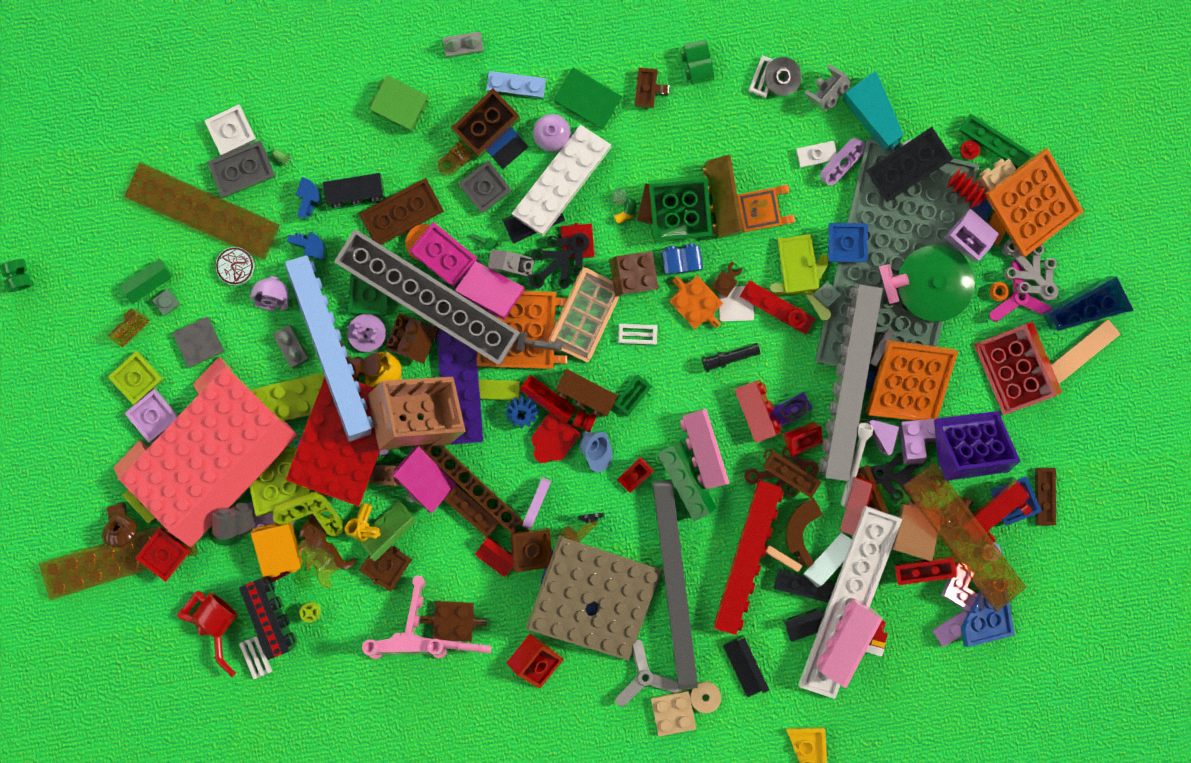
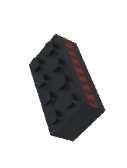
M265 576L239 587V590L266 658L270 660L295 648L297 638L294 632H291L289 629L290 621L287 614H283L281 609L283 603L281 598L275 594L274 589H276L273 579Z

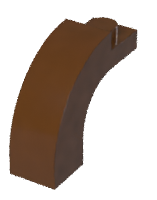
M813 497L803 501L792 511L785 527V541L789 552L792 554L798 551V554H796L798 561L801 565L805 564L807 567L813 565L814 562L804 545L803 533L811 521L823 515Z

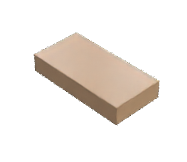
M766 545V553L797 572L801 569V564L772 546Z

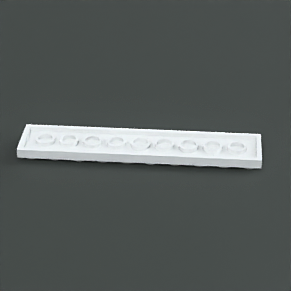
M864 506L798 684L800 688L836 698L840 684L819 671L817 660L821 654H824L828 639L834 635L837 622L845 614V606L854 599L870 607L901 525L902 519L900 517Z

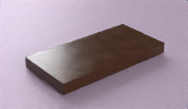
M424 178L360 212L359 215L372 240L382 246L410 231L415 226L421 225L442 214L444 210L427 178Z

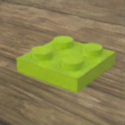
M139 351L134 352L108 376L133 405L138 403L164 380Z

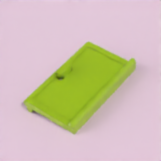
M812 234L787 238L778 237L785 294L811 290L817 291L819 289Z

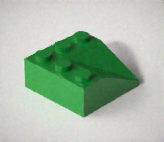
M706 175L648 180L655 241L712 235L708 178Z

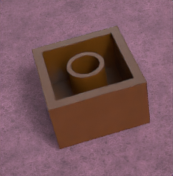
M652 251L620 255L609 259L615 297L652 292L659 289Z

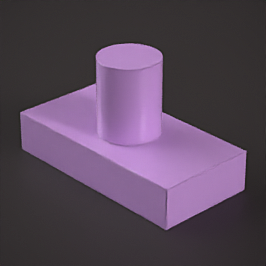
M965 610L932 629L933 634L942 647L962 636L961 625L967 616Z

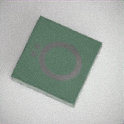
M828 282L813 295L826 309L841 296Z

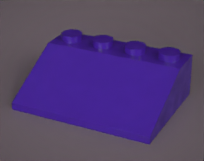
M999 411L937 418L934 420L938 462L946 481L1006 473L1021 462Z

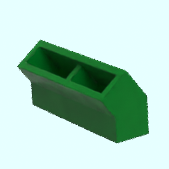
M158 259L120 286L127 298L134 304L171 279L173 274L161 259Z

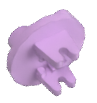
M363 314L351 321L347 335L349 342L354 348L362 352H371L377 350L383 344L386 330L384 323L374 315Z

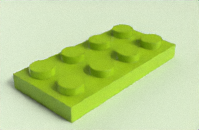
M318 373L251 389V391L281 421H288L311 414L325 375L324 373Z

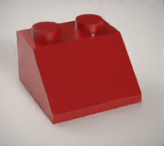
M530 633L506 664L517 676L541 688L564 658L541 639Z

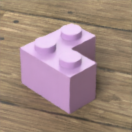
M935 419L906 421L900 424L899 435L904 465L918 464L925 461L927 458L925 444L936 443Z

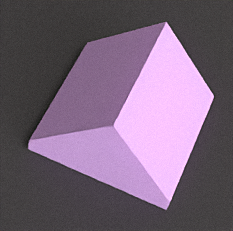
M875 420L863 421V423H868L874 427L872 438L881 454L891 455L899 427Z

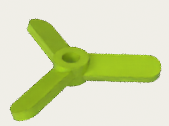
M825 254L820 255L816 261L818 282L829 264L828 256ZM771 284L770 292L775 295L785 294L784 284ZM817 291L790 293L807 296L822 320L827 321L831 318L832 313L830 309H826L813 297Z

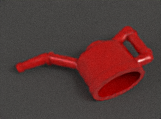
M196 591L183 608L180 609L177 617L180 620L195 624L198 629L197 632L201 636L214 637V659L230 677H234L236 674L235 670L223 659L221 636L238 618V614L216 594L210 592L205 596L201 591ZM197 601H200L202 604L193 615H190L188 612Z

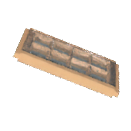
M583 267L548 342L562 344V351L585 362H589L619 297H615L613 281Z

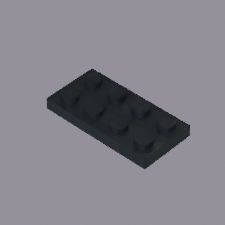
M930 127L867 169L866 172L886 202H889L954 158L934 128Z

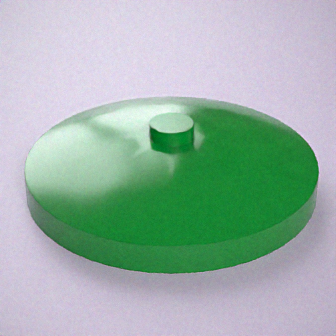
M943 245L922 247L912 252L899 268L897 276L906 273L909 280V285L897 288L899 299L905 309L918 319L928 322L949 320L959 315L972 299L975 287L972 268L965 257L953 248Z

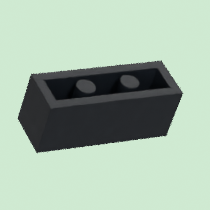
M380 173L323 182L326 205L332 207V209L343 208L345 204L359 206L364 201L378 203L381 202L382 198H386L383 178Z

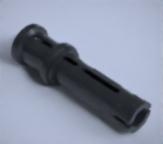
M758 343L725 353L719 351L717 354L709 357L702 356L701 359L705 372L709 373L712 369L725 368L726 364L757 356L761 353Z

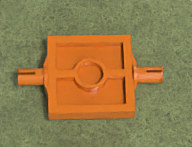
M698 275L686 284L678 276L672 280L679 290L670 300V303L694 329L707 320L716 329L721 323L714 317V314L723 304L722 301Z

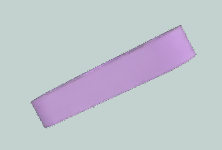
M857 138L849 140L821 171L820 179L828 185L837 183L863 155L865 143ZM846 157L845 163L840 166L841 160Z
M542 477L522 526L532 529L551 480Z

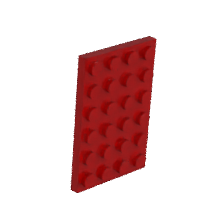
M325 377L285 480L360 507L381 450L378 447L374 427L371 428V435L348 441ZM358 382L361 392H358L360 399L364 398L367 405L366 415L367 417L371 416L372 419L368 394L374 387Z

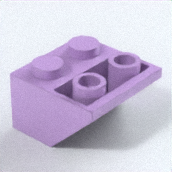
M968 209L944 238L974 263L980 261L992 247L999 233L973 210Z

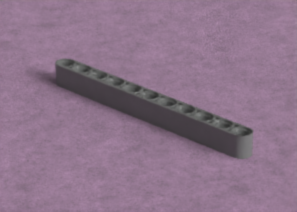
M671 479L653 481L678 689L698 688L673 484Z

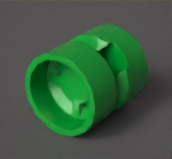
M24 259L12 260L0 265L2 276L6 277L4 282L7 292L21 291L33 286L30 276L25 273L28 269Z

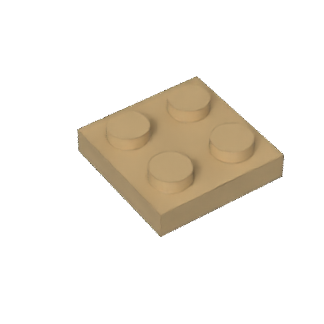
M688 690L651 697L659 737L696 729Z

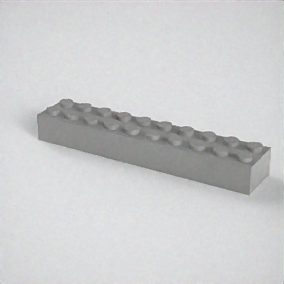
M354 229L334 261L342 268L501 366L521 334L356 229Z
M855 283L854 287L850 288L849 298L852 300L851 305L847 306L845 317L848 318L847 325H844L842 337H845L844 345L841 344L839 349L841 362L840 364L837 363L835 372L838 375L837 383L834 382L832 394L835 395L834 402L831 401L829 405L831 419L827 420L825 429L828 432L827 439L823 440L822 450H824V458H820L819 469H821V473L826 478L849 481L883 288Z

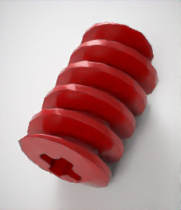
M960 167L948 180L946 188L948 189L953 186L952 193L954 194L959 191L958 198L960 199L965 196L964 204L971 201L970 209L979 206L986 199L987 196L985 193L983 194L985 188L980 187L977 189L979 182L971 184L973 177L965 179L967 172L959 174L961 171Z

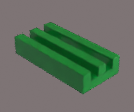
M637 374L614 405L629 416L652 386ZM637 380H639L641 383L637 386V388L621 406L619 404L621 400L625 397V395L629 392V390L633 387ZM645 385L646 389L642 392V394L638 397V399L634 402L630 409L626 410V406L630 403V401L634 398V396L638 393L642 386Z

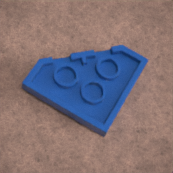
M1006 578L994 579L984 583L961 625L964 647L1015 635Z

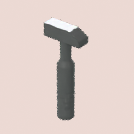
M522 332L518 338L517 350L524 351L525 344L548 350H562V344L526 340L527 332Z

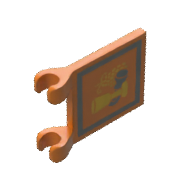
M788 185L738 194L744 232L795 222L794 215L780 217L776 195L789 193Z

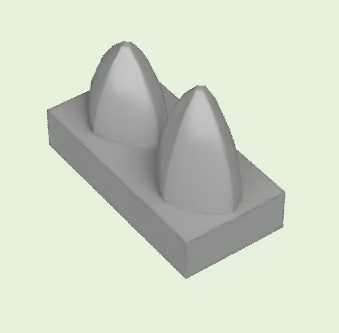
M481 32L443 37L446 58L484 52Z
M291 325L272 334L291 368L309 359Z

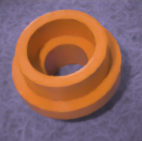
M996 282L990 287L989 294L993 300L1003 301L1008 297L1009 289L1005 283ZM997 288L1001 289V295L996 294Z

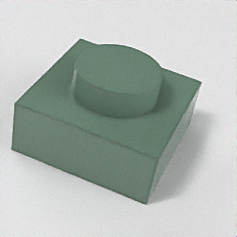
M166 289L153 299V302L164 316L181 305L170 289Z

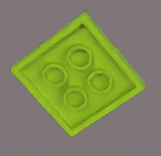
M298 446L284 450L250 486L257 517L272 514L276 506L311 493V489L285 480Z

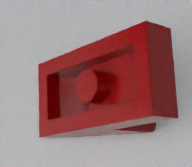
M640 457L617 481L631 493L654 470Z

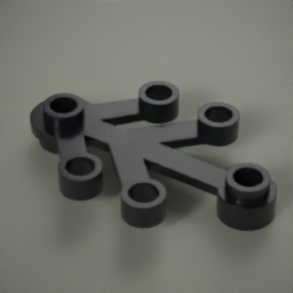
M577 233L572 238H557L554 235L548 237L547 244L550 247H556L557 245L570 246L565 251H545L540 248L533 251V257L537 260L543 258L555 259L540 274L535 273L530 276L529 283L533 288L539 289L543 287L545 279L560 265L561 278L558 284L561 288L569 287V257L575 253L573 273L579 275V273L575 272V268L577 266L583 268V251L589 247V239L583 233ZM555 238L557 242L551 245L549 240ZM578 239L583 240L582 246H577L576 241ZM538 250L542 252V256L540 258H537L535 256V253ZM537 277L541 279L539 285L534 283V279ZM562 279H566L568 281V284L566 286L561 285Z
M902 452L897 453L894 459L885 466L876 465L871 468L876 484H882L894 502H899L902 499L903 492L900 489H895L890 481H896L914 505L922 501V495L919 492H915L908 483L928 486L932 492H939L944 486L943 478L938 475H934L931 478L909 475L915 469L923 467L926 460L922 464H909L898 473L890 472L897 465L904 464L903 461L897 460L898 456L903 458ZM876 472H881L883 476L878 477ZM934 480H938L940 485H935ZM898 493L900 498H895L893 494ZM913 496H918L919 501H915L913 499Z

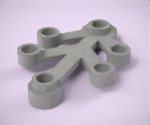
M1012 240L1003 243L1001 246L1002 253L1008 257L1013 256L1025 270L1017 271L1015 268L1010 267L1004 272L1005 278L1008 280H1034L1038 285L1030 286L1029 283L1022 282L1017 286L1018 293L1039 294L1041 298L1047 301L1055 299L1058 295V287L1053 283V269L1056 267L1057 262L1053 258H1048L1043 262V267L1045 268L1044 280L1040 275L1041 254L1044 252L1043 245L1041 244L1038 247L1039 253L1035 250L1031 252V265L1024 256L1020 255ZM1010 244L1013 246L1014 250H1011L1009 248ZM1048 261L1052 263V267L1048 266ZM1009 271L1013 272V277L1009 275ZM1022 285L1026 287V291L1022 290ZM1047 288L1051 289V294L1048 293Z

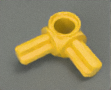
M363 503L357 518L351 519L345 526V533L360 542H364L368 538L376 539L381 535L379 528L371 527L367 523L372 509L370 504Z

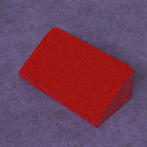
M812 422L783 434V439L790 455L794 456L822 444L821 426Z

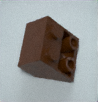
M399 313L385 349L424 364L438 328Z

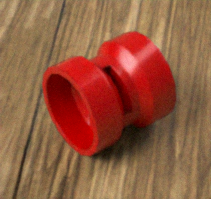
M579 408L572 426L584 428V431L590 433L597 415L587 414L585 410Z

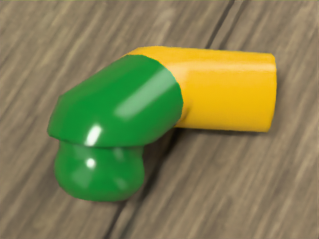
M627 198L624 201L625 207L623 212L614 215L617 224L634 216L637 204L632 198Z

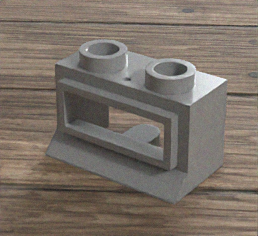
M832 65L828 66L832 76L827 81L821 78L817 80L818 92L815 95L808 90L805 92L810 103L825 112L828 108L835 106L837 98L847 92L851 84L847 75Z

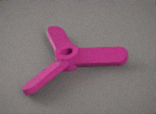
M1016 260L1011 262V267L1017 271H1023V267ZM1013 279L1014 292L1012 296L992 310L989 318L993 322H998L1021 305L1048 318L1055 314V309L1029 296V293H1018L1017 286L1024 282V279ZM1022 285V286H1021L1022 290H1023V291H1026V290H1025V286Z

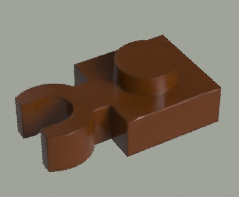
M734 262L729 264L728 273L726 274L722 271L711 286V288L726 298L738 282L734 277L740 275L743 268H740L737 272L732 271Z

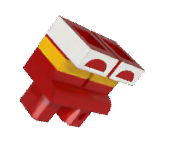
M881 621L865 652L878 656L883 655L888 633L884 632L885 621Z

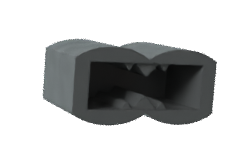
M238 503L230 509L220 508L212 513V534L219 540L249 533L254 528V509L248 504Z

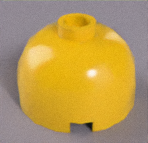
M389 352L379 353L380 371L374 376L365 374L367 385L375 388L382 381L401 380L402 366L398 359Z

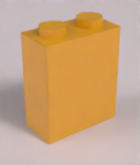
M292 521L286 524L272 523L252 529L251 536L263 577H276L281 572L288 571V573H292L301 568L303 561Z

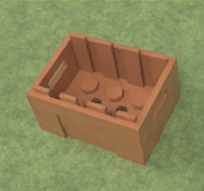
M453 377L382 381L368 394L379 450L432 444V446L447 445L466 432ZM417 414H420L423 419L419 420ZM399 416H404L405 421H401Z

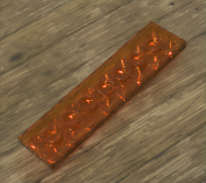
M141 162L124 196L264 260L280 227L279 224Z
M931 463L903 485V488L994 611H999L1027 588L949 481L945 480L943 473L935 463Z
M163 525L136 533L132 541L123 547L113 548L103 543L40 563L39 567L49 599L54 600L148 570L147 567L135 558L160 527L191 550L187 557L199 554L196 543L193 547H190L171 534Z

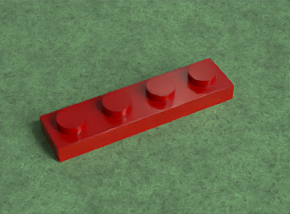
M750 280L739 296L788 326L790 325L787 315L791 309L797 308ZM807 313L806 324L801 328H793L804 335L807 334L815 320L814 317Z

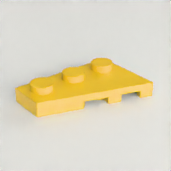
M825 727L786 728L800 763H827Z

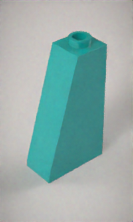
M874 71L845 92L842 100L884 152H886L890 148L892 150L897 148L901 144L900 140L904 134L879 76Z

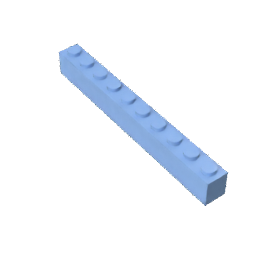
M307 255L286 261V272L348 441L371 435V428L374 427L371 416L367 417L366 415L367 405L364 398L360 399L358 393L361 392L359 383L354 381L352 377L354 374L351 363L347 364L346 357L348 355L345 346L341 347L339 342L341 340L340 332L338 329H334L333 323H335L333 313L327 310L326 306L329 305L327 297L321 294L322 284L320 279L314 275V272H316L314 262L309 261Z

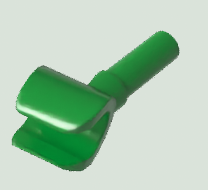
M474 233L471 234V238L481 242L488 250H492L498 245L491 237L486 241Z

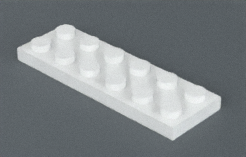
M580 125L513 211V217L544 236L612 148L611 144Z

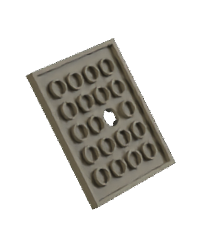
M559 536L525 628L536 633L629 660L633 650V643L635 644L662 570ZM593 601L597 602L598 611L594 615H588L585 611L586 605Z

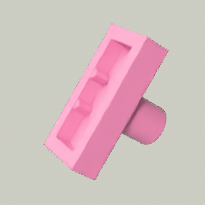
M890 264L879 266L889 304L899 302L897 288L909 285L907 274L893 277Z

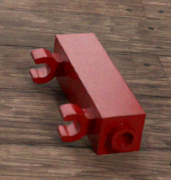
M1015 478L962 523L963 533L969 539L972 537L975 541L983 536L987 543L992 545L996 541V537L989 530L1017 507L1026 516L1032 512V508L1025 502L1030 497L1029 493Z

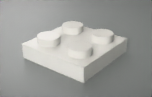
M240 105L205 120L221 156L257 140Z

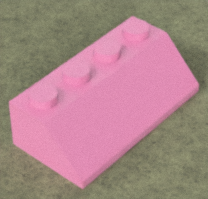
M702 409L683 415L680 425L682 431H686L688 438L685 440L688 450L692 449L694 454L691 460L694 468L698 467L700 475H697L700 487L704 486V489H710L729 484L707 410Z
M854 599L845 606V614L837 622L834 635L828 639L824 654H821L817 660L819 671L847 688L883 619L872 608Z

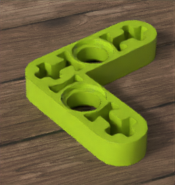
M317 491L278 505L273 509V521L277 524H286L313 513L328 535L339 536L343 532L341 518L327 497ZM300 505L303 506L304 509L296 510L294 509V507ZM322 512H329L330 515H329V516H322L321 513H322Z

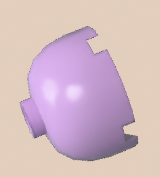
M544 115L534 125V141L545 152H559L571 137L570 126L560 115Z
M270 276L255 283L251 291L250 302L255 301L254 305L265 310L275 311V307L283 311L288 307L289 290L283 282L279 281V278Z

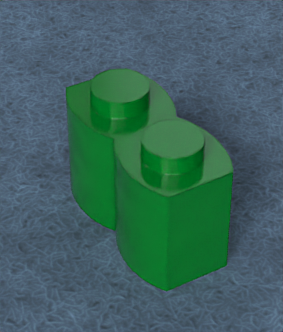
M702 40L684 44L683 50L680 52L682 61H686L688 69H685L686 79L691 81V85L714 80V70L707 41Z

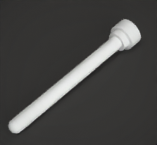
M859 423L857 434L859 439L851 465L849 481L846 482L841 500L843 507H847L866 440L872 436L874 427L868 423Z

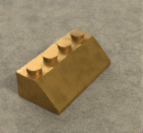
M728 154L705 162V167H702L703 175H706L708 178L709 197H711L712 203L710 204L711 216L714 215L715 223H712L713 234H717L718 239L741 235L744 231L731 155Z

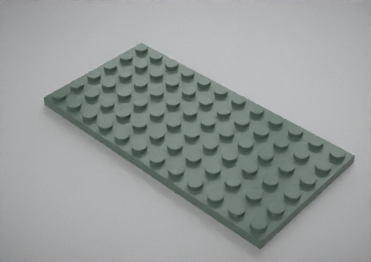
M866 139V146L859 168L847 223H868L867 262H837L832 286L841 296L829 307L832 316L829 320H824L814 362L834 367L837 366V363L840 364L841 356H839V349L841 344L844 345L845 337H842L844 325H847L848 318L845 317L847 306L851 305L852 299L849 298L850 288L854 287V283L883 288L872 350L881 333L887 329L895 331L891 341L929 346L938 345L943 321L928 322L918 319L905 309L901 301L889 304L879 266L890 264L893 277H895L903 261L912 252L922 247L943 245L959 252L944 237L968 211L971 201L964 204L965 196L959 199V191L953 194L954 187L952 186L948 189L946 187L948 180L960 167L961 171L959 174L967 172L965 179L973 177L971 184L975 183L979 164L953 159L897 197L886 202L866 170L896 151L899 146L894 150L890 148L884 152L875 140ZM881 359L879 360L877 366L873 368L869 367V369H878Z

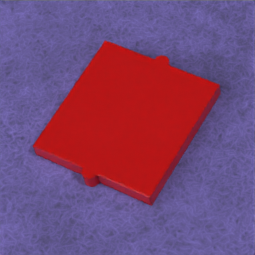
M575 223L574 225L561 226L562 238H572L577 233L585 234L589 239V247L583 251V258L595 257L592 224L578 225V223ZM582 239L576 241L577 246H582L584 243ZM562 245L563 251H565L567 248L570 247V246ZM575 253L569 259H575Z

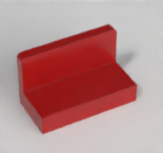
M489 536L475 553L479 559L503 577H506L513 568L512 553Z

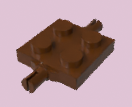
M436 601L433 616H421V619H429L421 620V624H432L434 628L433 639L472 642L475 626H487V623H479L487 622V619L476 618L474 603Z

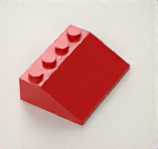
M1033 321L974 344L1003 415L1062 393Z

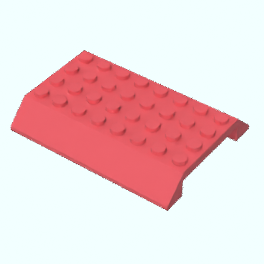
M218 357L194 382L193 385L199 395L152 445L148 447L142 440H139L113 467L118 479L171 534L190 547H193L212 527V513L220 508H230L298 436L286 422L281 421L232 372L233 369L221 357Z

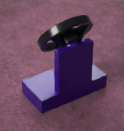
M801 392L774 407L773 413L782 426L787 422L803 417L807 414V411L813 408L805 393Z

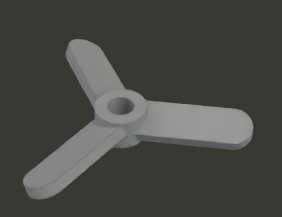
M636 640L635 644L633 643L632 652L637 676L616 697V704L619 707H624L647 685L673 693L680 692L676 680L652 674L649 671L643 643L641 640ZM644 674L648 676L646 681L642 680Z

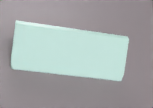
M840 533L803 574L816 587L822 586L844 562L852 539Z

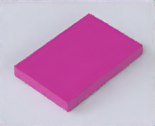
M435 222L431 223L409 250L410 253L453 288L478 259Z
M475 261L455 292L505 320L525 289L520 284Z
M415 446L391 474L429 513H433L456 485L419 446Z

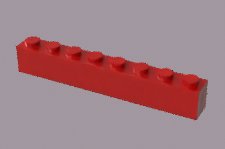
M760 479L757 481L713 624L714 629L737 635L738 630H742L744 624L742 616L744 612L747 613L750 604L747 601L748 596L754 592L755 583H753L755 576L759 575L761 569L759 561L761 557L764 558L766 553L765 541L771 537L772 528H770L772 520H776L778 510H776L777 502L781 503L784 492L781 491L782 487Z

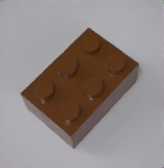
M492 88L451 129L480 159L521 119L519 114Z
M568 369L565 370L556 387V390L559 391L558 396L566 400L569 397L575 399L576 405L584 409L586 406L592 408V413L601 418L603 415L608 416L618 396Z

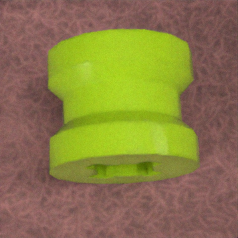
M315 602L306 603L300 609V618L308 623L314 622L321 615L320 606Z

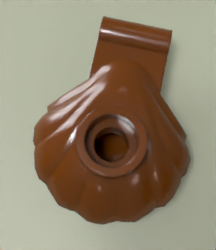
M124 502L108 506L109 520L103 528L102 539L106 545L113 548L123 547L135 537L137 524L133 519L126 516Z

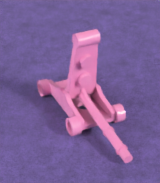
M415 576L413 578L414 591L406 631L401 634L395 633L391 638L385 640H367L362 646L363 652L373 659H380L383 655L432 654L440 659L446 656L447 648L491 654L492 646L423 638L414 634L415 627L418 628L420 616H417L418 609L422 608L424 597H421L422 589L426 586V581L422 576Z

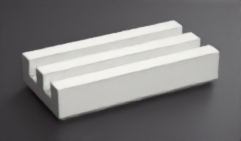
M761 56L748 90L749 93H754L757 96L760 95L766 99L769 88L766 86L764 92L761 91L765 80L766 68L773 59ZM766 61L767 64L758 88L754 89L763 62Z
M619 324L618 343L656 345L657 325ZM623 328L653 329V333L623 332ZM622 336L653 337V340L622 339Z
M258 636L239 643L253 679L272 672ZM254 641L266 668L264 671L252 644ZM247 644H248V647H249V649H250V652H251V654H252V657H253V659H254V661H255V664H256V666H257V669H258L259 673H257V671H256V669H255V667H254V664H253V662H252V659H251L250 654H249V652H248V650H247V647H246Z

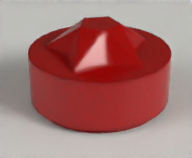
M972 140L964 142L960 147V155L965 160H973L980 153L978 143Z
M793 308L787 315L788 323L793 328H801L807 322L806 313L801 308Z

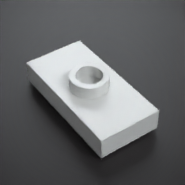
M834 141L796 149L800 168L830 162L837 154Z

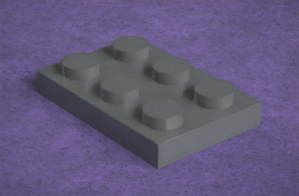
M261 140L207 162L222 198L276 177Z

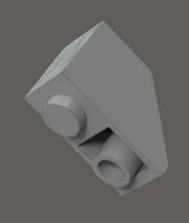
M492 249L488 268L530 277L532 275L534 258L509 251Z

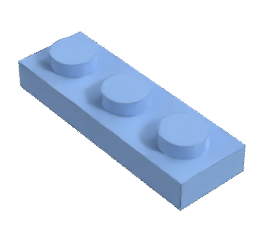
M489 71L487 91L489 92L493 88L497 93L544 99L546 78Z

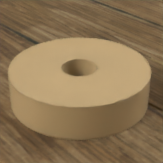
M702 681L698 683V688L691 690L690 700L697 711L710 713L719 707L721 693L712 682ZM708 694L709 699L703 700L702 696Z

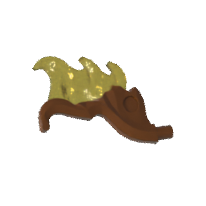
M312 513L308 515V522L301 528L299 537H303L304 540L297 547V555L301 557L302 552H305L307 570L310 571L311 566H314L317 570L319 583L324 587L331 588L333 584L329 582L330 576L340 569L347 570L351 568L357 559L353 558L346 562L341 558L333 543L326 541V532Z

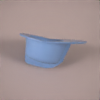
M584 432L580 450L586 457L591 470L602 472L612 461L613 452L609 438L605 432Z

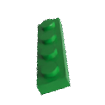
M972 114L968 115L959 129V132L1000 158H1003V160L1010 159L1016 168L1022 166L1035 155Z

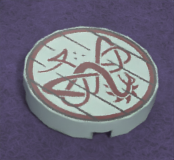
M239 247L225 249L216 260L218 276L222 281L230 285L246 283L251 279L255 269L253 257L248 251Z

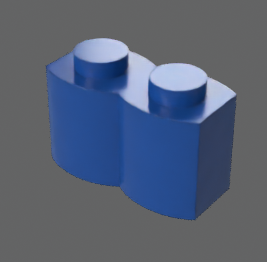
M695 243L685 244L684 248L677 249L676 246L665 247V251L661 252L664 275L703 270L701 249Z

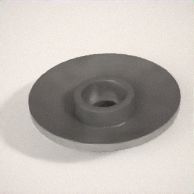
M779 57L768 64L765 71V82L773 93L786 96L798 89L801 83V70L794 60L788 57ZM779 74L783 75L782 81L778 78Z

